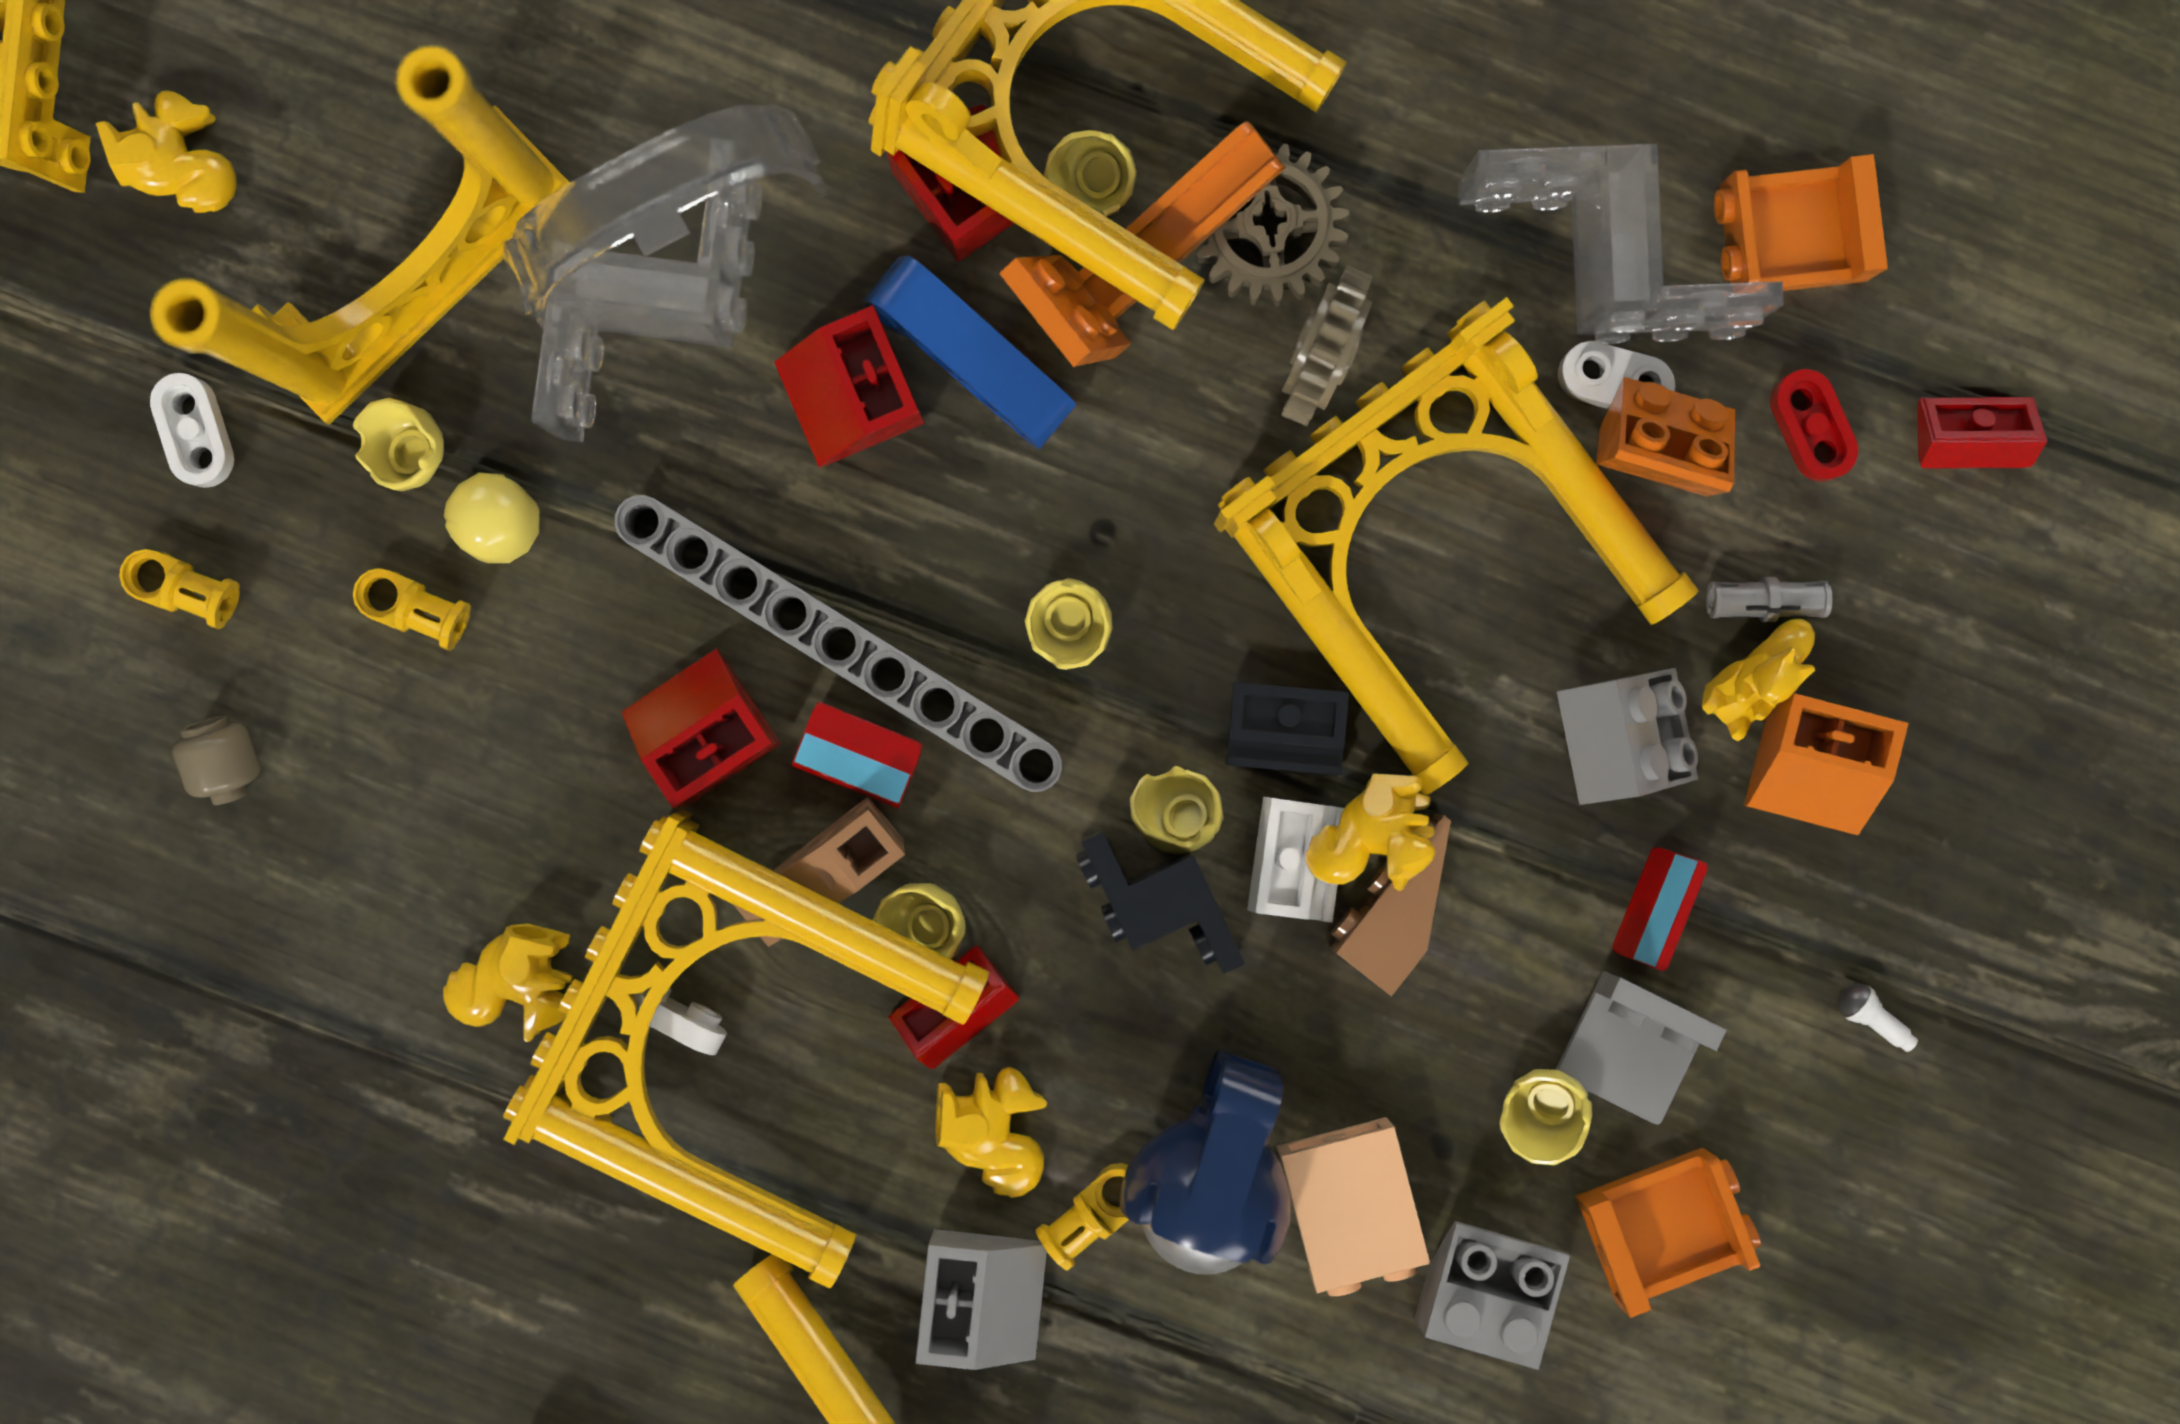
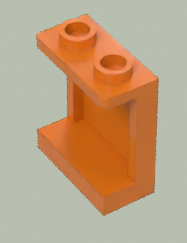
M1874 154L1852 156L1837 167L1748 176L1747 170L1734 171L1719 184V189L1714 196V214L1717 223L1724 225L1726 246L1723 247L1721 252V271L1723 278L1731 283L1732 297L1867 282L1888 269Z
M1703 1147L1575 1196L1615 1303L1629 1318L1652 1310L1648 1301L1649 1298L1736 1265H1742L1748 1271L1760 1267L1754 1250L1761 1247L1759 1234L1748 1214L1741 1215L1733 1195L1740 1192L1737 1177L1726 1159L1720 1161L1716 1155Z

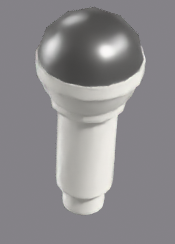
M1853 984L1842 990L1838 998V1007L1845 1019L1861 1023L1862 1025H1868L1893 1046L1901 1047L1906 1052L1911 1051L1917 1045L1918 1039L1911 1034V1030L1882 1007L1883 1005L1873 988L1864 984Z

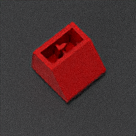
M984 104L969 107L967 109L970 113V116L986 110L987 108L984 106ZM993 130L976 136L978 140L1001 157ZM898 150L894 156L887 152L892 174L957 263L1014 224L1011 220L902 151Z
M873 305L820 327L774 362L819 468L925 424Z
M717 648L621 711L640 760L673 809L689 806L781 745V742Z

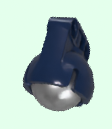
M1217 1049L1205 1080L1201 1106L1193 1107L1189 1119L1171 1125L1144 1144L1127 1167L1120 1189V1210L1127 1219L1135 1224H1142L1145 1235L1155 1251L1163 1259L1179 1269L1195 1274H1217L1231 1270L1251 1259L1261 1264H1270L1285 1242L1291 1222V1192L1281 1163L1269 1146L1272 1135L1271 1131L1283 1095L1282 1078L1276 1068Z

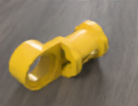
M147 549L134 551L125 558L120 568L119 577L121 585L130 596L170 612L181 609L205 618L207 625L215 629L223 628L227 621L231 619L240 597V585L237 581L227 578L221 582L194 572L191 564L175 559L165 552ZM154 559L164 568L165 579L160 588L156 591L148 592L139 584L138 570L143 563ZM194 592L204 595L206 598L195 595Z
M380 568L368 570L358 578L353 589L354 604L360 613L366 617L401 632H406L409 629L438 640L439 646L448 651L453 650L461 639L469 621L471 609L469 603L460 600L454 604L427 593L426 587L423 584L406 578L395 571ZM387 578L397 588V601L390 609L378 611L369 601V589L377 580ZM427 612L429 614L437 616L440 618V621L432 617H429L424 613Z
M1116 1163L1103 1168L1097 1175L1096 1180L1073 1198L1074 1206L1050 1226L1042 1224L1036 1229V1235L1045 1250L1066 1271L1075 1265L1074 1258L1099 1237L1104 1240L1107 1239L1129 1220L1122 1213L1120 1207L1113 1206L1105 1200L1102 1192L1106 1181L1112 1177H1124L1129 1165Z

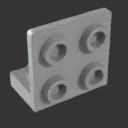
M1603 971L1555 1070H1560L1578 1080L1586 1091L1657 1125L1662 1122L1699 1044L1717 1051L1727 1030L1618 976Z

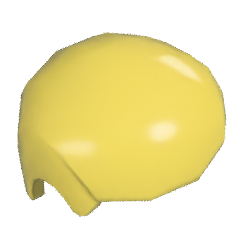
M1096 130L1072 132L1065 136L1048 154L1044 172L1045 178L1106 217L1117 213L1121 207L1125 206L1133 195L1137 170L1130 149L1113 134Z
M388 397L370 402L353 422V428L361 436V448L355 454V457L370 472L374 481L381 486L397 491H406L423 486L430 481L443 459V434L432 415L425 409Z
M477 473L458 484L446 501L444 518L446 520L445 527L450 537L463 551L479 561L485 563H510L527 553L539 534V508L537 503L518 483L510 478H506L503 474Z
M1072 578L1046 584L1030 600L1024 621L1034 652L1053 663L1058 669L1063 670L1089 665L1106 649L1113 630L1112 613L1106 599L1097 589L1083 581Z
M1174 766L1169 772L1162 775H1144L1139 780L1130 797L1131 819L1148 844L1164 853L1184 854L1203 847L1212 841L1214 835L1219 831L1224 818L1220 793L1205 775L1184 770L1179 766Z
M910 883L898 888L881 899L873 917V921L949 959L957 955L966 931L965 919L956 899L932 883Z
M1534 1069L1515 1080L1513 1086L1508 1091L1499 1120L1500 1129L1511 1150L1532 1164L1557 1165L1575 1156L1582 1149L1592 1120V1102L1588 1099V1092L1575 1078L1560 1070Z

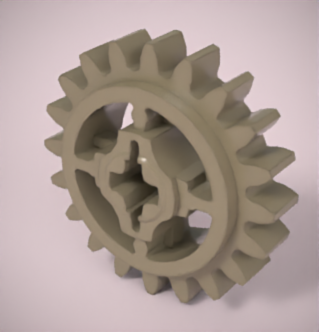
M1284 143L1279 149L1277 157L1286 169L1255 195L1251 205L1244 211L1238 212L1237 217L1228 219L1204 241L1208 244L1196 253L1198 264L1211 261L1216 262L1209 274V281L1211 283L1218 282L1225 276H1229L1231 279L1228 286V296L1233 298L1240 292L1243 286L1249 287L1250 304L1254 306L1258 303L1264 290L1270 292L1274 305L1280 306L1284 288H1289L1292 294L1298 300L1304 299L1305 294L1304 279H1308L1314 285L1321 287L1324 284L1325 276L1319 265L1337 268L1340 261L1337 253L1329 247L1346 246L1348 239L1347 233L1334 228V226L1347 222L1349 218L1348 209L1332 207L1342 197V186L1324 189L1323 186L1329 177L1330 168L1325 166L1313 174L1308 172L1311 160V153L1308 151L1296 163H1291L1289 161V146ZM1276 184L1296 191L1305 199L1310 208L1302 209L1301 205H1293L1285 200L1279 193ZM1265 204L1269 206V215H1272L1274 224L1278 225L1273 247L1270 246L1269 235H1266L1264 226H1261ZM1316 231L1315 238L1308 250L1295 261L1285 265L1284 250L1293 239L1301 237L1302 233ZM1238 241V244L1246 245L1253 249L1259 255L1263 267H1258L1242 260L1233 252L1227 242Z
M1347 265L1338 285L1328 283L1317 309L1312 308L1310 315H1308L1292 351V357L1289 362L1292 364V367L1281 391L1288 394L1289 398L1281 416L1307 427L1316 407L1323 410L1326 409L1337 384L1341 385L1344 377H1346L1362 341V328L1372 304V300L1365 298L1371 284L1372 275Z

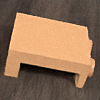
M1387 1117L1276 1146L1291 1192V1200L1309 1265L1311 1281L1317 1293L1327 1291L1329 1296L1347 1295L1359 1290L1362 1287L1361 1282L1382 1276L1385 1281L1389 1282L1404 1280L1418 1273L1417 1267L1430 1264L1395 1127Z

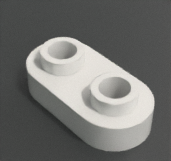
M1588 341L1576 345L1565 354L1558 367L1559 384L1569 397L1609 409L1624 377L1638 381L1641 375H1646L1652 378L1654 383L1660 384L1668 390L1675 391L1674 375L1669 366L1662 360L1599 342ZM1584 361H1593L1599 366L1600 375L1598 379H1590L1584 374Z
M173 373L163 377L152 390L150 407L171 471L181 481L198 487L207 488L222 483L232 471L234 453L213 390L207 383L189 374ZM193 396L195 407L192 412L185 415L182 411V404L186 398ZM210 450L212 462L208 467L202 469L199 464L200 455L204 451Z
M650 988L642 993L634 994L639 1003V1009ZM669 988L658 1006L651 1027L696 1051L708 1055H716L727 1035L726 1030L719 1025L722 1017L717 1012L699 1003L691 1002L688 1008L669 997L672 992Z

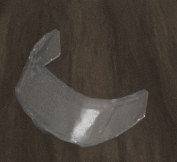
M768 104L766 106L738 105L709 113L671 129L621 154L543 199L517 222L511 239L505 241L503 247L504 263L525 316L532 313L542 330L552 338L562 333L546 303V299L555 285L566 280L582 266L607 250L632 237L635 238L642 253L648 256L690 234L691 232L680 212L728 189L760 179L768 174L789 173L805 178L818 191L821 198L830 194L816 167V164L820 163L821 160L797 115L791 110L775 104Z

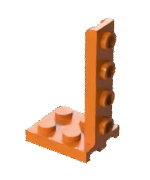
M1246 121L1232 131L1131 223L1126 230L1180 263L1285 170L1286 167L1252 124ZM1062 255L1016 257L999 273L1073 367L1114 359L1132 344L1120 330L1116 319L1137 300L1085 267L1077 272Z

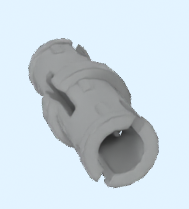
M1761 577L1759 582L1747 583L1712 581L1708 585L1706 594L1707 613L1710 614V618L1759 617L1761 622H1776L1779 617L1790 616L1826 618L1832 609V589L1828 585V581L1779 582L1776 577Z

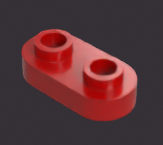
M1811 369L1797 370L1780 379L1771 392L1770 406L1798 470L1805 477L1818 482L1830 481L1848 473L1857 461L1858 443L1830 381L1820 372ZM1793 392L1804 396L1806 407L1803 411L1793 407L1791 403ZM1817 444L1824 445L1829 451V459L1826 463L1818 461L1815 457L1814 449Z

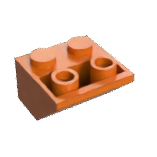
M1624 377L1599 427L1596 464L1706 497L1730 492L1734 485L1736 409L1723 406L1712 399H1698L1671 391L1654 382L1644 383Z
M1793 693L1786 701L1778 703L1766 717L1744 806L1859 835L1895 779L1909 723Z

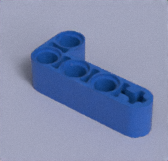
M898 257L862 300L866 308L874 306L881 322L895 333L907 336L995 415L1035 448L1040 450L1076 407V403L1065 391L934 274L912 257Z

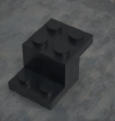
M1103 828L1082 837L1081 842L1085 850L1076 854V859L1090 888L1092 889L1101 884L1108 897L1109 903L1101 906V911L1116 943L1127 938L1134 951L1197 921L1198 924L1188 930L1206 966L1216 961L1222 973L1226 974L1245 965L1202 871L1191 852L1179 854L1126 879Z

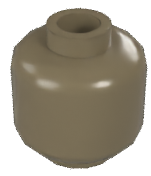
M217 716L180 729L182 738L177 740L172 746L171 755L183 788L188 795L197 798L210 797L213 805H221L238 800L248 794L245 785L258 777L261 765L249 731L244 725L229 723L227 716Z

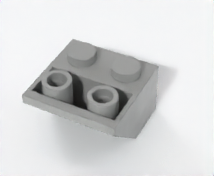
M1676 668L1557 691L1579 805L1639 797L1698 780L1696 769L1698 752L1694 741L1689 735L1685 715L1686 693L1682 684L1678 681Z
M1454 1221L1429 1264L1414 1320L1425 1338L1539 1370L1570 1255L1563 1251Z
M934 1229L928 1245L916 1364L977 1370L1035 1360L1047 1251L1041 1241Z

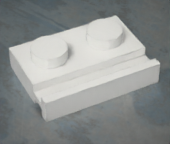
M1263 797L1247 911L1333 922L1338 884H1330L1314 877L1306 865L1305 854L1312 836L1318 835L1324 826H1338L1345 808Z

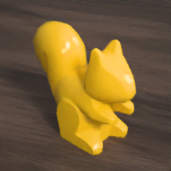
M161 91L157 94L154 102L156 116H150L139 102L132 103L137 125L132 130L118 132L109 122L100 121L96 123L109 165L121 186H131L136 190L154 196L175 194L180 207L192 208L195 213L219 211L226 207L234 197L237 188V178L232 163L222 154L210 150L188 151L185 144V136L205 128L216 121V117L210 114L209 107L193 104L176 92Z
M1791 619L1784 622L1745 659L1730 664L1705 685L1702 700L1703 710L1708 715L1715 714L1726 724L1731 737L1737 742L1746 736L1753 721L1756 719L1759 721L1764 720L1778 703L1786 701L1803 681L1815 671L1813 665L1802 664L1814 646L1815 632L1810 622L1803 619Z
M1373 774L1367 782L1365 790L1345 807L1338 826H1324L1318 835L1312 836L1305 854L1306 865L1310 873L1317 879L1327 883L1343 885L1355 880L1364 872L1370 854L1386 855L1388 878L1392 880L1396 891H1402L1412 877L1423 871L1431 863L1436 853L1433 843L1428 840L1435 833L1434 827L1427 826L1429 817L1413 814L1414 811L1423 810L1430 806V796L1418 793L1422 788V780L1418 776Z
M528 923L507 926L503 934L489 942L482 950L477 965L466 962L462 963L457 971H451L443 988V1001L448 1012L463 1024L482 1027L493 1023L500 1017L507 1000L514 1001L524 1007L523 1037L525 1042H531L542 1030L564 1021L566 1015L558 1011L564 995L556 990L564 989L566 983H571L573 975L553 969L551 967V960L560 949L565 948L570 943V934Z
M1005 1067L998 1073L993 1090H990L984 1074L981 1072L976 1073L973 1094L969 1096H955L948 1084L938 1083L935 1122L937 1146L945 1148L959 1163L968 1167L983 1169L982 1182L992 1187L995 1194L1007 1195L1010 1198L1023 1196L1034 1189L1041 1180L1044 1171V1153L1040 1145L1031 1137L1010 1132L1011 1114L1043 1109L1047 1106V1101L1041 1094L1032 1090L1029 1082L1020 1071L1012 1067Z

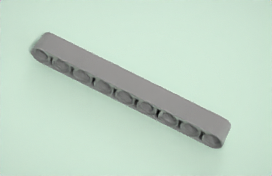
M634 495L627 498L617 508L614 516L615 528L618 535L627 544L1001 776L1031 792H1042L1051 788L1059 780L1063 770L1062 758L1058 750L1050 743L684 516L646 495ZM646 510H655L659 518L657 530L652 536L638 538L634 530L636 518ZM704 540L708 547L706 561L700 567L688 569L683 562L682 553L689 542ZM751 569L757 577L756 590L750 597L737 600L731 592L732 578L739 571ZM799 599L806 607L805 621L794 630H785L779 621L780 609L787 601ZM848 629L856 639L855 650L849 658L835 661L827 650L829 637L835 631ZM888 659L898 660L905 669V678L902 685L893 691H883L878 686L875 677L878 666ZM936 689L947 690L954 699L953 713L942 722L932 721L926 716L924 711L926 696ZM984 719L996 720L1004 731L1002 745L992 752L980 751L972 740L974 727ZM1033 749L1046 751L1053 761L1051 776L1041 783L1027 780L1021 772L1020 763L1023 756Z

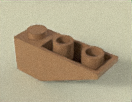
M867 796L773 871L836 903H840L858 892L905 855L904 839ZM735 906L746 921L761 919ZM761 936V939L768 947L782 939L779 937Z
M1434 814L1427 825L1435 829L1434 835L1428 838L1433 843L1436 852L1431 863L1423 871L1412 877L1402 891H1396L1392 880L1388 878L1386 862L1376 872L1366 887L1372 895L1359 911L1353 907L1348 909L1331 932L1336 941L1330 949L1391 997L1428 951L1451 820L1445 815Z

